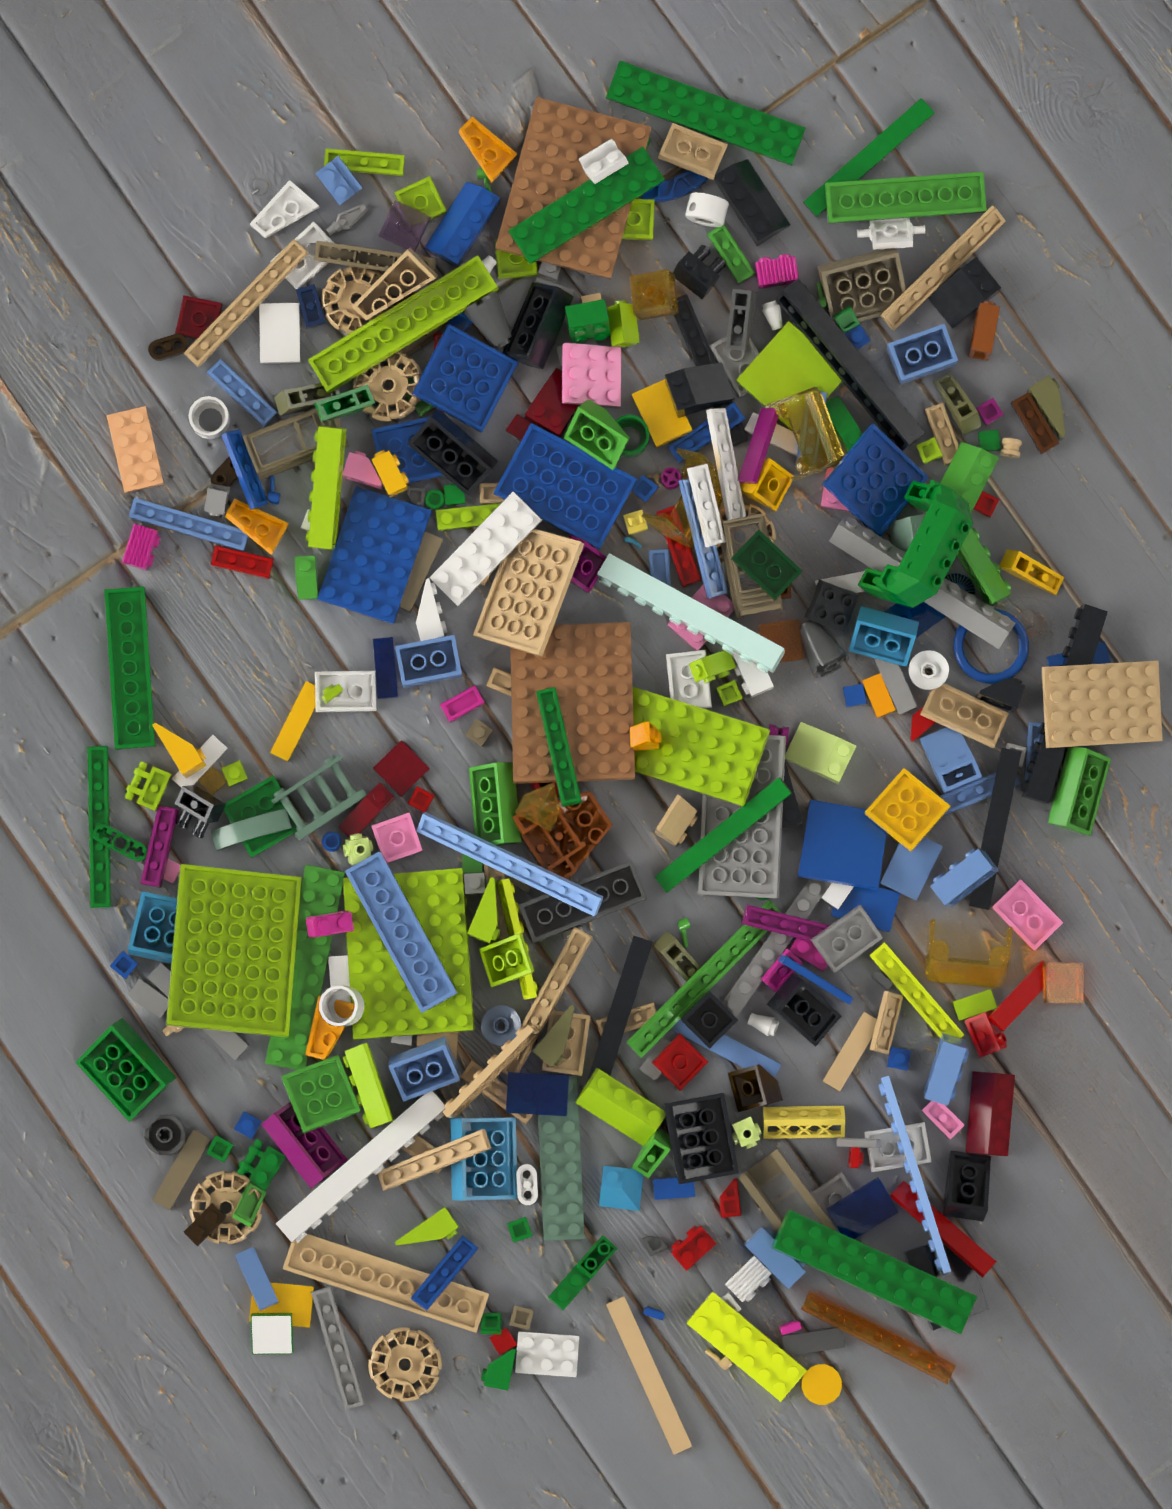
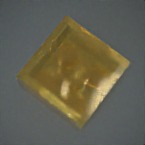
M665 269L630 276L633 314L638 319L645 320L678 314L675 275L670 270Z

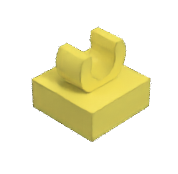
M643 510L623 515L628 535L648 530Z

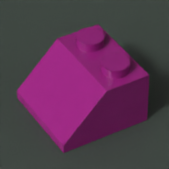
M570 535L569 539L584 543L570 583L590 593L599 578L597 573L607 557L585 540Z

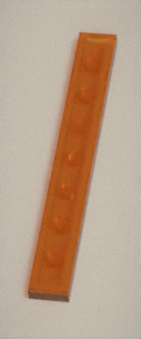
M812 1291L808 1292L801 1310L945 1384H948L956 1365Z

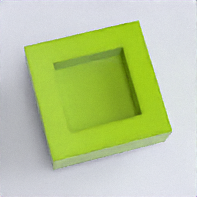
M935 437L916 445L924 464L943 457Z
M735 680L716 688L724 707L743 699Z
M331 684L323 690L324 695L321 699L327 704L339 695L343 688L340 684H337L335 687Z
M240 760L221 768L229 787L248 780Z

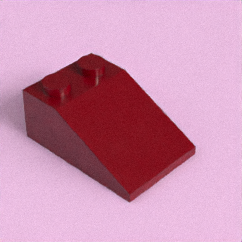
M555 368L525 413V419L559 438L580 406L562 403V371Z

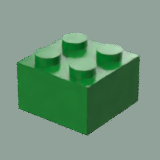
M605 299L565 306L571 343L584 344L590 339L601 341L610 337Z

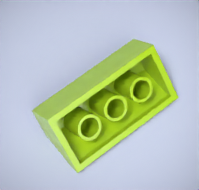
M364 1043L346 1050V1056H343L346 1068L350 1067L352 1075L349 1078L352 1087H357L359 1094L355 1096L359 1107L363 1106L365 1114H362L365 1126L369 1125L370 1129L394 1121L369 1044Z
M598 1068L595 1069L575 1101L576 1104L642 1146L656 1132L666 1116L664 1110Z

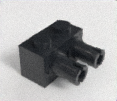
M701 245L694 254L689 251L677 263L672 273L675 279L702 300L714 288L720 277L718 275L719 272L726 267L724 260L719 264L721 261L720 257H717L709 267L703 263L705 258L711 254L709 248L704 251L705 245Z
M196 785L182 786L175 802L177 806L182 808L176 825L188 829L194 815L198 820L191 833L198 838H204L209 823L219 821L226 804Z

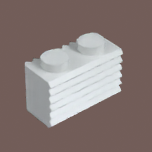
M753 1256L725 1285L741 1302L744 1300L749 1302L756 1295L754 1291L759 1286L763 1288L771 1280L769 1278L771 1273Z

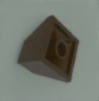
M758 1064L728 1073L738 1112L783 1101L778 1080L761 1065Z

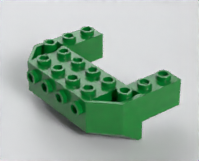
M931 480L929 484L912 481L904 499L916 509L926 511L927 513L898 567L887 564L883 572L866 568L858 586L869 595L913 608L937 594L973 525L969 503L953 489L935 480Z

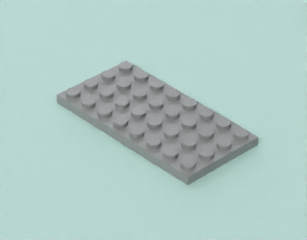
M768 736L745 804L778 777L784 782L786 736ZM703 794L701 839L742 806ZM783 801L699 868L698 894L779 898Z

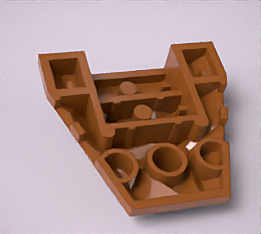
M591 791L580 794L582 800L580 804L562 807L561 800H553L545 804L529 806L512 818L520 832L522 841L540 867L568 879L575 874L594 847L613 824Z

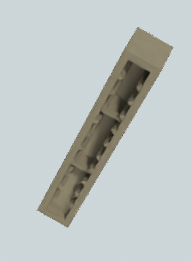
M316 241L314 261L387 271L403 255V252ZM418 255L436 273L438 258Z

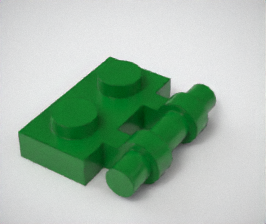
M256 1139L254 1144L249 1146V1152L245 1159L239 1163L237 1173L245 1175L246 1171L252 1174L249 1178L251 1180L250 1183L266 1191L286 1156L271 1146H268L265 1152L261 1151L260 1148L264 1142ZM257 1155L261 1159L256 1168L251 1166V1163Z

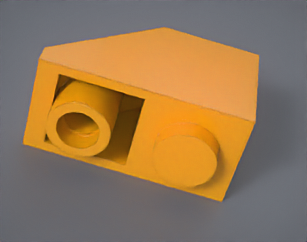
M648 721L630 727L632 749L635 751L659 749V743L662 741L661 732Z

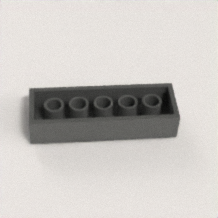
M626 862L575 882L604 896L598 913L595 916L548 894L519 904L533 944L646 900L647 897L633 862Z

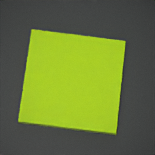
M788 321L736 379V382L765 408L779 409L778 419L787 428L796 433L801 428L806 390L827 392V399L842 380L806 336Z

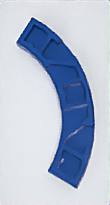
M687 170L673 179L662 182L637 199H652L655 202L671 201L692 193L707 182L708 178Z

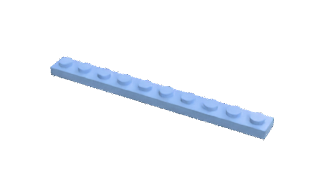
M427 812L422 814L416 832L592 916L597 915L604 896Z
M886 1076L881 1078V1084H878L881 1096L885 1095L887 1103L884 1105L887 1115H891L893 1123H890L893 1134H898L900 1142H897L899 1153H904L906 1159L903 1162L906 1174L910 1173L912 1178L909 1184L912 1193H916L918 1197L915 1203L918 1212H922L925 1219L922 1220L924 1231L929 1232L931 1240H928L930 1250L936 1253L935 1266L937 1272L941 1271L942 1275L950 1274V1265L890 1078Z

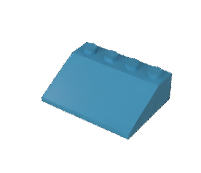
M141 892L128 946L129 955L167 963L172 962L177 898Z
M516 1117L450 1119L451 1142L485 1129L492 1148L451 1165L452 1201L518 1199Z

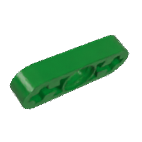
M100 824L93 830L95 841L132 861L140 862L146 858L148 852L146 846L105 824ZM104 828L107 835L111 836L112 832L116 834L111 839V844L107 843L109 840L107 837L100 839L97 830L101 831ZM121 837L125 839L126 846L123 849L115 846L116 838ZM130 842L133 843L131 846L133 849L137 850L139 847L142 849L143 856L136 858L135 852L131 850L128 853L125 852L129 848Z

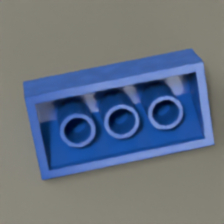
M466 182L424 249L455 268L461 266L499 206L500 197L481 186Z

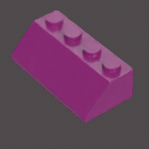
M291 1102L273 1113L261 1124L310 1188L316 1186L348 1161L323 1127L303 1134Z

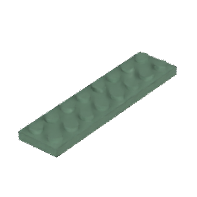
M577 1076L536 1077L544 1241L585 1239L579 1107L575 1103L578 1098Z

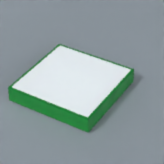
M251 1313L252 1355L293 1354L292 1313Z

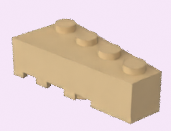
M409 248L352 307L365 320H368L436 279L438 275Z

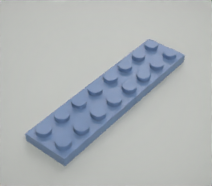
M379 851L345 870L421 1013L458 994L382 852Z

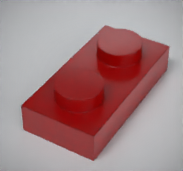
M849 1147L848 1168H859V1164H863L864 1153L860 1152V1148Z

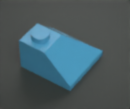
M603 1166L599 1206L639 1211L643 1175L635 1169Z

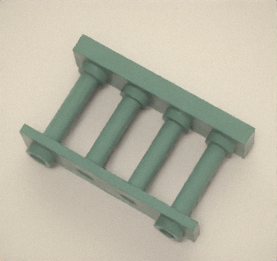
M341 755L329 757L324 761L326 765L288 790L285 791L282 788L273 794L275 798L272 800V803L275 804L281 801L297 825V832L294 836L298 842L367 796L364 789L358 791L353 788L337 764L342 760ZM329 768L332 769L348 793V799L343 802L340 799L337 800L321 776V773ZM312 779L316 781L331 804V810L326 813L319 809L304 787V784ZM295 790L299 792L314 815V821L310 824L302 820L287 797Z

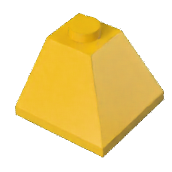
M767 458L764 460L757 484L740 482L741 492L748 498L773 511H777L795 476L772 459Z

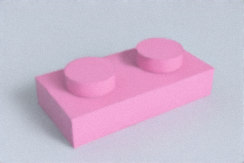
M930 1101L921 1110L950 1140L965 1126L943 1104Z

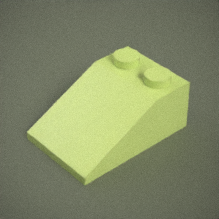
M801 722L788 747L785 759L838 784L855 751L856 745Z

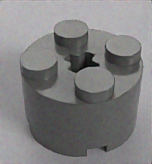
M168 1114L155 1116L145 1127V1143L156 1154H175L186 1143V1127L176 1116ZM169 1130L170 1138L162 1139L163 1134L161 1132Z

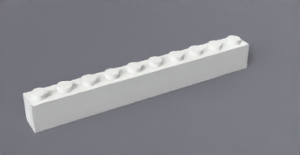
M433 1091L425 1093L281 1218L276 1225L292 1243L294 1241L299 1243L307 1236L305 1232L310 1227L314 1230L323 1222L321 1218L325 1214L330 1216L338 1209L336 1205L341 1200L345 1203L354 1195L352 1191L356 1187L361 1189L369 1182L367 1178L372 1173L376 1176L385 1168L383 1164L387 1160L392 1162L400 1155L398 1151L403 1146L407 1149L415 1142L414 1137L418 1133L423 1135L431 1128L429 1124L434 1119L438 1122L445 1115L442 1112L446 1109L443 1102Z

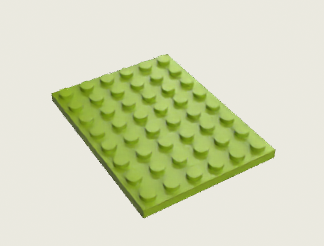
M187 864L180 865L166 1019L167 1026L289 1037L302 877Z
M455 868L394 874L458 994L424 1013H421L349 878H343L345 911L351 912L354 927L353 931L346 932L350 987L355 988L364 1000L362 1017L357 1023L352 1025L353 1040L475 1030L464 869ZM350 995L351 1003H354V999Z

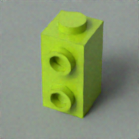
M621 300L616 301L615 305L607 307L612 347H630L640 343L635 304Z
M721 651L689 663L695 682L704 680V683L715 680V676H718L719 679L730 675V670L736 668L732 655L726 651Z

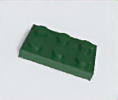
M760 530L731 558L774 601L803 572Z

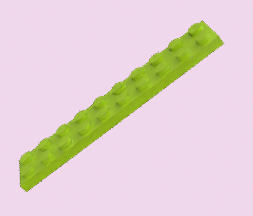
M477 255L314 355L308 361L329 394L465 311L466 307L475 302L478 303L483 297L496 292L499 288Z

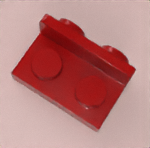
M992 1010L964 1020L979 1058L1007 1048L1005 1034L988 1018L993 1012Z
M694 1225L686 1232L688 1235L683 1241L679 1239L671 1246L673 1250L670 1253L686 1271L717 1244L701 1225L698 1228Z

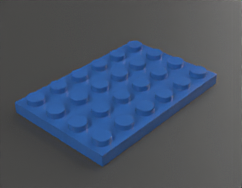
M531 423L493 494L505 500L512 492H515L543 521L572 536L585 540L591 546L600 550L631 493L637 478L616 467L614 470L610 469L580 448Z
M356 486L317 599L394 625L432 510Z

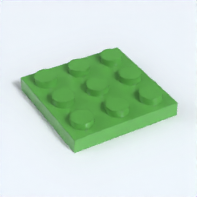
M339 1055L281 1076L303 1134L361 1111Z

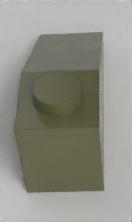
M951 372L933 381L963 435L982 426L978 411Z
M1048 375L1029 387L1027 393L1029 392L1041 414L1059 441H1061L1066 435L1059 391L1060 386L1055 378L1051 379Z
M322 383L283 390L274 397L279 415L284 416L314 408L315 402L338 395L340 392L339 389H336L328 394Z
M668 931L652 944L686 982L701 968Z
M572 1004L532 1051L551 1068L553 1065L558 1066L565 1058L562 1054L565 1052L575 1009Z

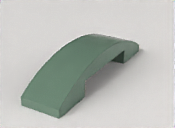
M282 809L212 830L211 833L216 850H220L264 835L291 829L292 825L287 810Z

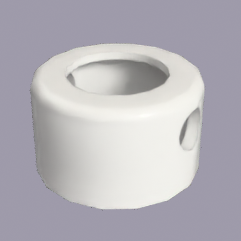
M691 193L685 217L697 224L721 227L724 225L729 203L720 197L710 194Z
M211 396L201 397L190 407L188 415L190 425L195 433L202 438H218L229 428V411L218 398ZM210 408L216 409L222 415L221 426L211 432L205 431L199 425L200 414Z
M342 985L332 986L322 994L319 1001V1011L322 1018L331 1025L351 1026L362 1017L364 1000L355 988ZM343 994L351 995L354 999L355 1009L353 1015L349 1018L339 1017L334 1009L336 999Z

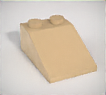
M677 794L657 826L655 834L674 846L677 843L682 844L687 836L685 830L688 826L693 827L698 819L695 815L697 810Z

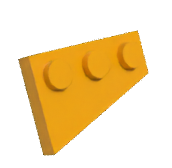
M471 117L459 130L460 136L491 183L518 155L474 117Z
M235 498L225 516L271 555L274 553L289 525L288 522L257 508L250 510L248 504Z
M318 996L305 1055L326 1060L346 1026H334L322 1018L319 1011L321 996ZM336 999L334 1009L339 1017L349 1018L353 1015L355 1004Z

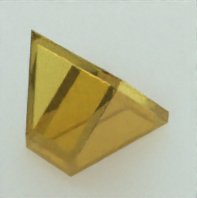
M552 783L524 794L515 813L551 831L560 814L555 784Z

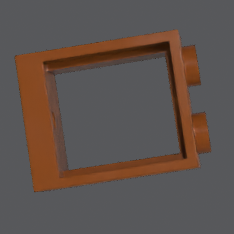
M984 301V303H980L976 311L968 354L970 358L988 361L992 353L1000 306H996L994 302Z

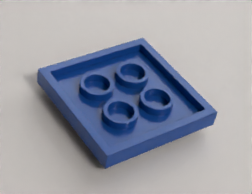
M429 417L371 429L376 453L384 450L385 452L390 451L391 455L396 454L400 465L397 467L400 473L405 472L409 483L443 476L442 473L407 444Z

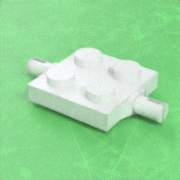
M910 218L869 221V229L857 230V238L869 237L872 241L873 250L913 247V235L925 234V225L913 226Z

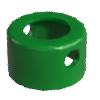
M624 415L616 419L615 421L622 429L633 427L638 430L641 436L638 447L632 450L624 449L621 456L631 458L643 453L649 441V430L644 420L635 415Z

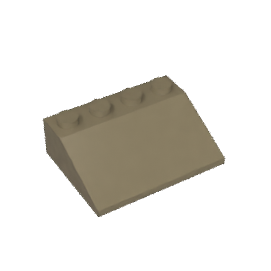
M895 248L878 250L817 266L822 291L827 301V310L836 325L837 323L833 315L848 306L852 308L859 322L880 317L906 291L899 253Z

